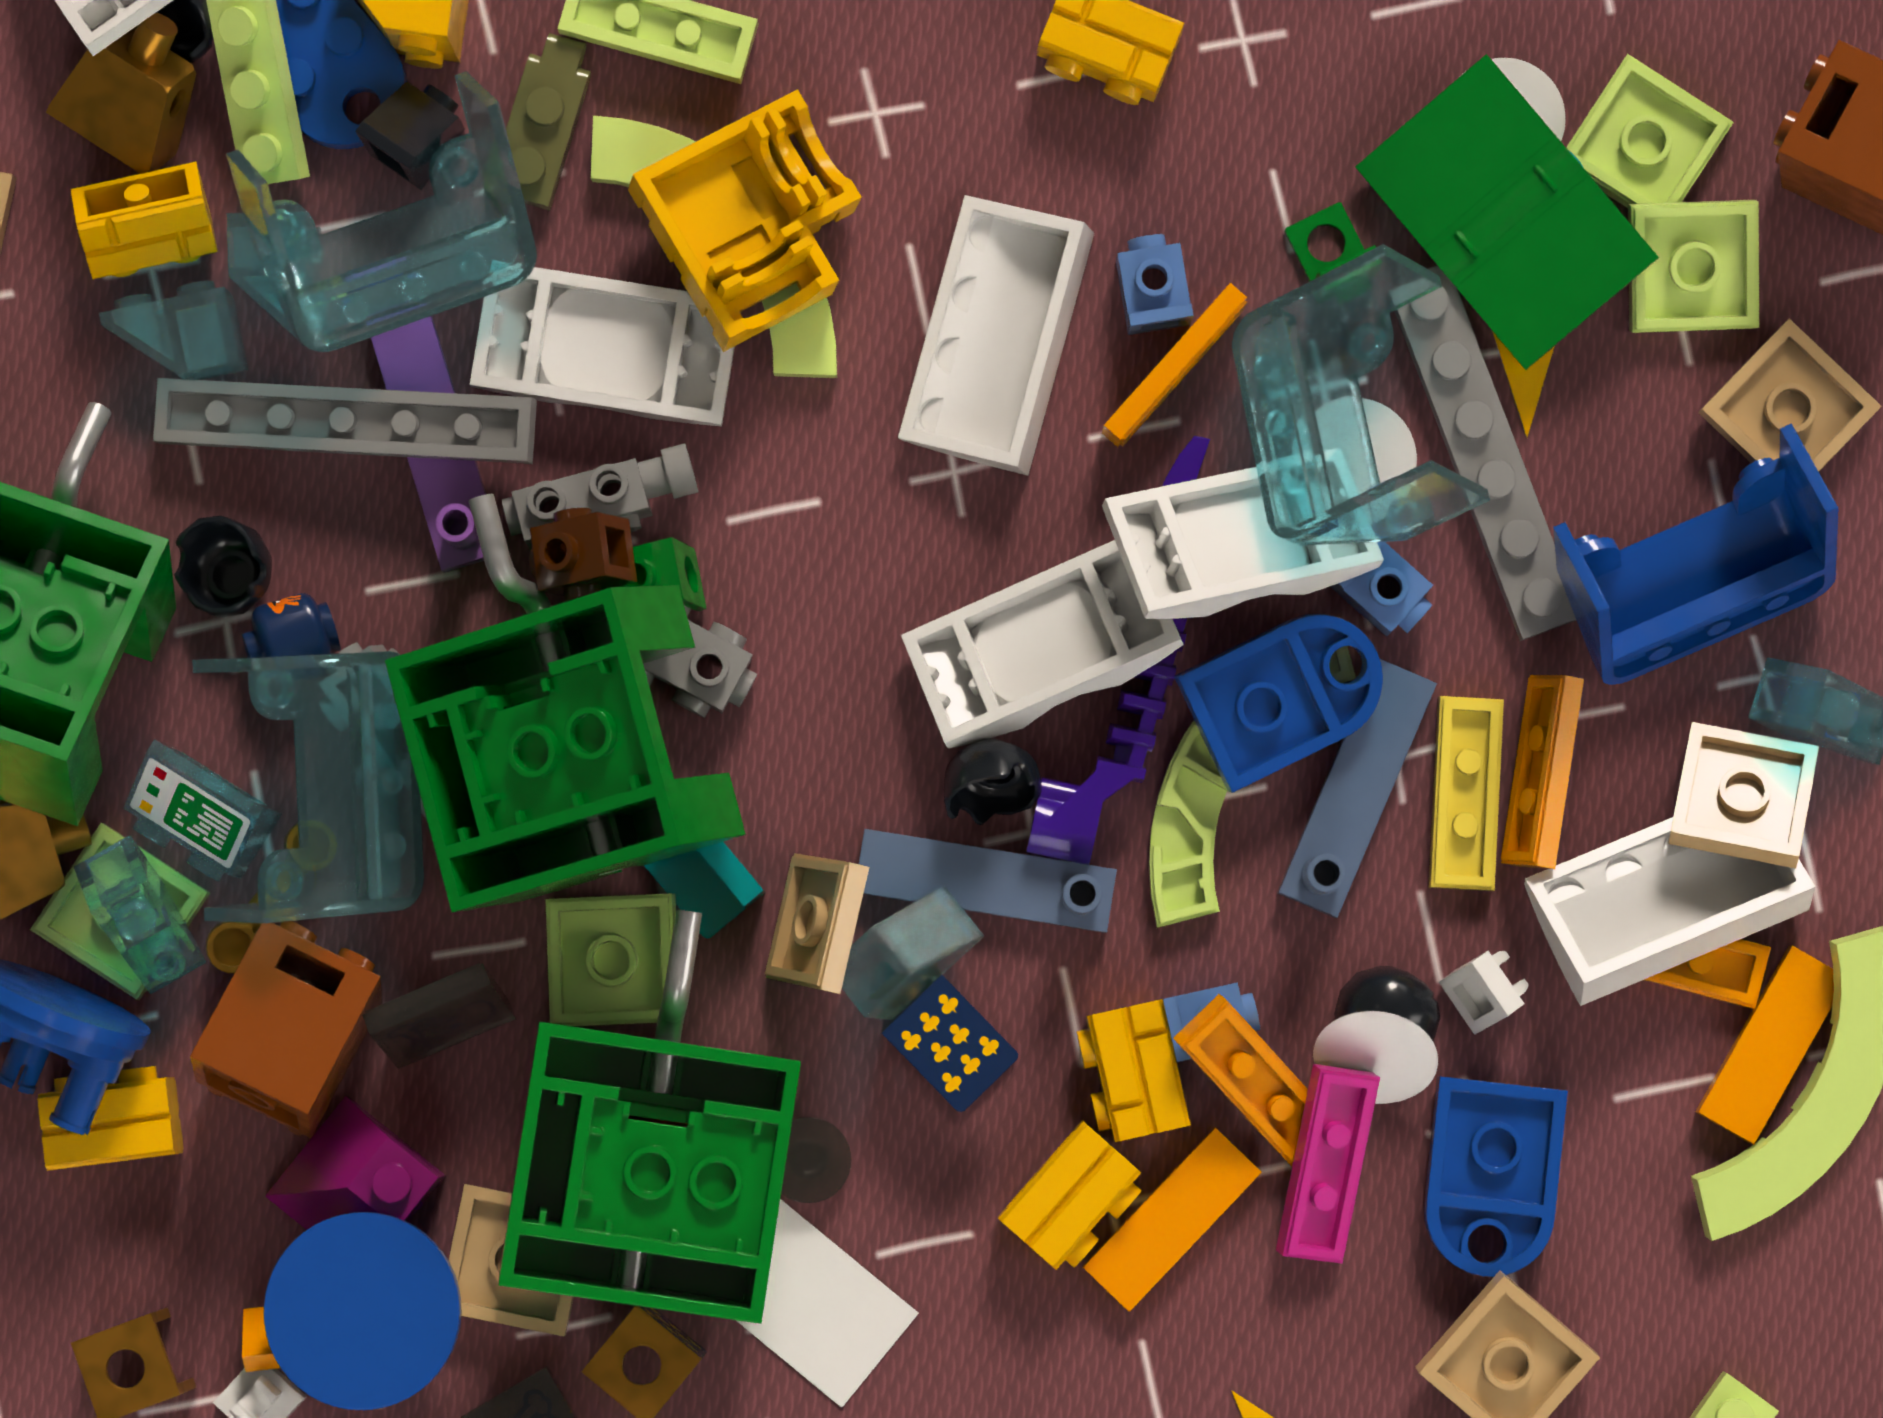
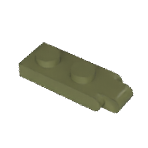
M549 33L542 56L529 54L488 186L490 194L548 211L551 210L591 78V71L581 68L586 52V43Z

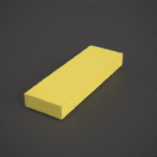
M1438 697L1429 888L1495 891L1504 699Z

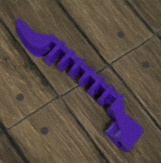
M1194 436L1178 455L1162 486L1197 479L1210 439ZM1187 618L1173 619L1182 642L1185 644L1187 634L1184 631ZM1184 645L1157 664L1133 677L1151 681L1147 695L1121 689L1117 710L1138 714L1141 717L1137 728L1113 723L1109 724L1106 744L1116 746L1113 759L1098 756L1094 773L1082 785L1042 777V792L1037 799L1026 852L1089 865L1103 802L1129 782L1142 783L1145 779L1146 768L1143 767L1147 751L1152 752L1154 749L1156 733L1153 730L1157 719L1162 720L1166 707V699L1163 698L1167 685L1172 686L1176 673V665L1173 664L1177 651L1182 652Z

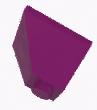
M345 1096L265 1197L306 1230L326 1219L357 1212L381 1213L394 1216L409 1223L446 1175L350 1097Z

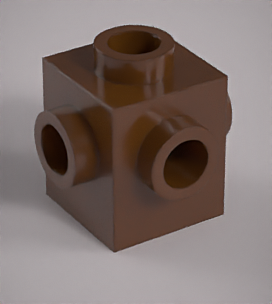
M570 508L555 512L553 514L554 522L530 528L532 549L529 554V564L531 572L537 581L538 591L564 596V602L610 587L637 582L629 519L600 512L592 513L590 508Z

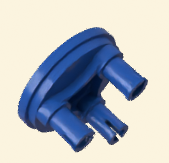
M0 959V1046L2 1042H10V1039L14 1038L0 1070V1083L12 1089L21 1066L25 1065L17 1083L20 1085L18 1091L34 1094L37 1088L36 1084L50 1051L69 1059L67 1063L72 1070L54 1112H51L49 1120L68 1131L88 1135L91 1130L90 1125L108 1084L116 1083L124 1063L132 1060L136 1050H142L145 1047L151 1030L141 1019L129 1011L91 991L48 973Z
M357 1212L335 1216L303 1232L288 1246L276 1263L267 1285L264 1301L266 1336L271 1351L283 1372L298 1388L309 1396L325 1404L348 1410H373L388 1407L410 1398L426 1387L440 1373L453 1352L458 1339L462 1315L461 1296L456 1275L450 1262L438 1245L416 1226L394 1216L372 1212Z

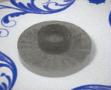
M807 1116L792 1120L781 1194L793 1201L816 1203L830 1198L842 1188L849 1176L852 1158L849 1144L836 1126L818 1117Z

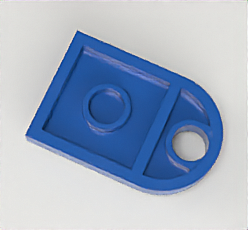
M276 0L302 134L313 142L329 148L354 149L363 147L362 141L355 132L360 124H355L347 118V103L354 95L361 92H369L376 95L382 104L407 82L405 69L398 53L354 0Z
M1322 614L1302 615L1287 620L1174 676L1227 791L1231 793L1353 734L1373 714L1379 702L1383 684L1380 658L1370 639L1352 623L1338 617ZM1351 646L1361 657V671L1354 680L1340 683L1335 680L1330 672V659L1339 648Z
M1437 1076L1424 1199V1221L1428 1235L1437 1251L1457 1268L1479 1276L1494 1277L1499 1271L1508 1275L1529 1265L1547 1245L1555 1221L1567 1090ZM1482 1225L1496 1227L1502 1234L1504 1241L1501 1254L1490 1262L1477 1261L1473 1258L1468 1248V1240L1471 1233Z

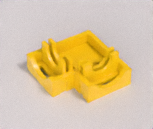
M798 89L634 173L628 187V191L637 207H642L650 221L649 227L670 263L674 262L682 275L680 280L700 314L708 319L713 328L712 334L723 352L833 294L839 278L813 234L830 221L834 220L837 222L854 213L862 198L853 181L845 177L836 168L825 152L812 124L808 106ZM795 135L826 189H824L816 175L811 176L788 136ZM795 283L800 289L799 292L762 313L748 318H743L740 313Z

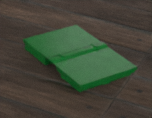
M1487 54L1355 166L1525 370L1659 259L1652 248Z

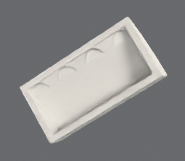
M967 195L964 196L898 435L900 440L980 464L1029 475L1094 237V232L1085 222Z
M1673 817L1556 865L1555 869H1547L1527 877L1524 882L1549 946L1580 1006L1809 911L1815 885L1800 860H1798L1797 869L1668 844Z

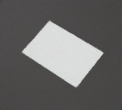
M780 1199L762 1324L736 1321L842 1408L919 1313Z

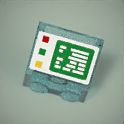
M156 739L153 740L145 754L123 808L138 818L132 827L135 831L163 848L167 846L170 839L176 841L192 851L186 861L188 864L218 882L224 873L239 879L243 877L282 815L176 747Z

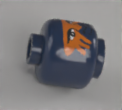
M300 593L256 607L251 616L253 630L241 634L252 670L264 667L268 677L276 684H285L328 670L329 668L326 663L332 658V653L341 650L337 630L327 603L317 605L315 600L306 593Z

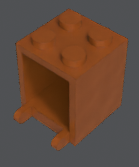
M1838 40L1829 57L1820 54L1812 65L1804 84V89L1810 93L1800 112L1789 110L1781 122L1773 142L1774 145L1780 147L1775 163L1780 166L1782 188L1883 235V60L1844 41ZM1846 94L1851 96L1829 139L1824 138L1823 136Z
M263 919L193 1049L190 1059L196 1082L208 1087L209 1092L219 1097L224 1095L287 1126L290 1132L300 1137L303 1134L312 1138L382 1005L381 976L373 973L375 964L352 950L341 948L339 953L335 954L314 944L317 936L293 921L283 919L280 926ZM279 966V967H281V968H283V969H285V970H287V971H289V972H291V973H293V974H295V975H297V976H299V977H301V978H303V979H305V980H307V981H309V982H311V983H313V984H315V985H317V986H319V987H322V988H324V989H326V990H328V991L334 993V996H332V995H330V994H328V993H326V992H324V991H322V990H320V989H318V988H316V987H314V986H312V985H310V984H308V983H306V982H304V981H302V980H300V979H298V978H296V977H294V976H292V975H289V974H287V973H285V972H283V971L277 969L276 967Z

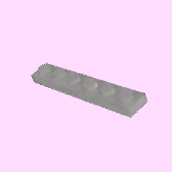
M1438 265L1388 283L1385 287L1519 640L1523 641L1576 621L1557 571L1553 538L1457 288Z
M158 378L153 441L159 444L533 464L537 400L532 397Z

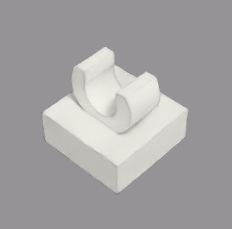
M1486 951L1439 981L1474 1035L1508 1017L1525 1004L1520 998L1526 992L1529 985L1525 978L1512 985L1499 967L1510 958L1506 951H1499L1493 955Z
M244 1368L213 1403L229 1418H288L307 1396L278 1369L246 1372Z

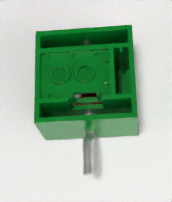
M96 402L88 403L63 455L54 480L51 499L0 482V800L78 826L103 772L95 714L123 653H127L153 662L176 611L169 539L77 508V496L82 477L112 414L107 407Z
M494 494L481 495L470 499L469 505L489 576L497 590L507 600L520 604L527 614L385 660L451 912L525 901L620 873L623 868L647 865L746 835L729 772L674 779L645 673L644 663L695 648L679 585L610 587L552 606L546 594L538 591V587L534 582L521 578L514 568Z
M676 910L655 1039L538 1022L498 1286L762 1324L801 1061L680 1043L684 1017L689 1001L702 913Z

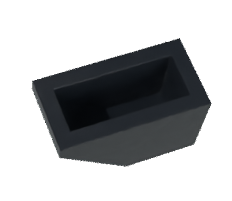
M405 82L366 117L355 132L372 157L422 191L465 128L460 118L454 114L459 105L449 96L430 84H427L425 89L420 91L409 82Z

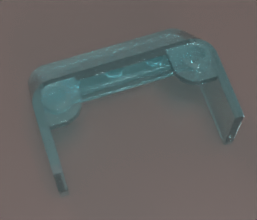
M467 71L454 76L469 133L443 143L433 154L429 164V177L434 196L318 236L314 220L303 206L291 200L272 201L267 181L239 150L226 153L252 245L292 331L309 349L317 352H330L516 286L523 282L533 271L537 260V250L500 104Z
M1384 244L1248 313L1240 321L1233 335L1232 351L1267 522L1274 534L1296 545L1405 541L1490 501L1488 489L1432 460L1380 483L1358 378L1378 368L1390 354L1393 346L1394 332L1389 313L1442 287L1439 275Z
M391 651L192 660L193 673L248 672L249 695L257 712L271 720H293L299 848L276 850L263 861L258 873V903L204 908V921L273 923L399 911L410 907L418 899L424 883L420 792L385 664L386 659L399 656L400 654Z

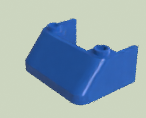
M1792 423L1780 428L1779 458L1775 460L1763 458L1746 466L1740 472L1739 481L1733 488V501L1621 550H1619L1615 541L1609 537L1598 538L1597 535L1590 534L1574 540L1565 522L1553 527L1557 571L1591 659L1605 684L1615 685L1630 681L1815 600L1834 584L1837 561L1838 506Z

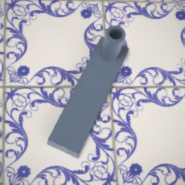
M1380 659L1383 684L1379 702L1367 722L1353 734L1342 739L1277 892L1282 896L1334 918H1338L1437 685L1436 682Z
M864 829L859 865L870 867L864 889V894L1107 933L1117 869Z

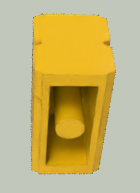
M1056 0L1039 40L1037 56L1047 59L1044 67L1048 71L1064 79L1079 82L1082 74L1106 83L1103 89L1104 93L1121 102L1138 105L1141 98L1154 102L1182 35L1184 22L1129 0Z
M196 161L70 189L77 230L92 279L111 275L114 277H126L142 268L169 262L190 263L202 255L218 252L211 213Z
M1155 1000L1085 1016L1088 1029L1076 1031L1084 1068L1097 1066L1102 1092L1090 1094L1098 1131L1111 1129L1113 1141L1119 1142L1190 1126L1163 1000Z
M156 1066L121 1070L118 1077L119 1083L107 1086L90 1125L91 1130L88 1135L68 1131L49 1120L68 1077L54 1079L55 1092L38 1094L37 1101L40 1127L42 1129V1145L47 1171L183 1153L184 1147L176 1081L174 1077L158 1078Z
M1081 1121L998 1215V1219L1055 1270L1064 1261H1067L1075 1268L1098 1242L1099 1238L1091 1230L1102 1217L1109 1212L1115 1219H1118L1142 1190L1133 1182L1141 1172L1084 1121Z

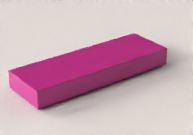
M1313 1064L1276 1245V1251L1282 1256L1343 1263L1380 1077L1375 1073Z

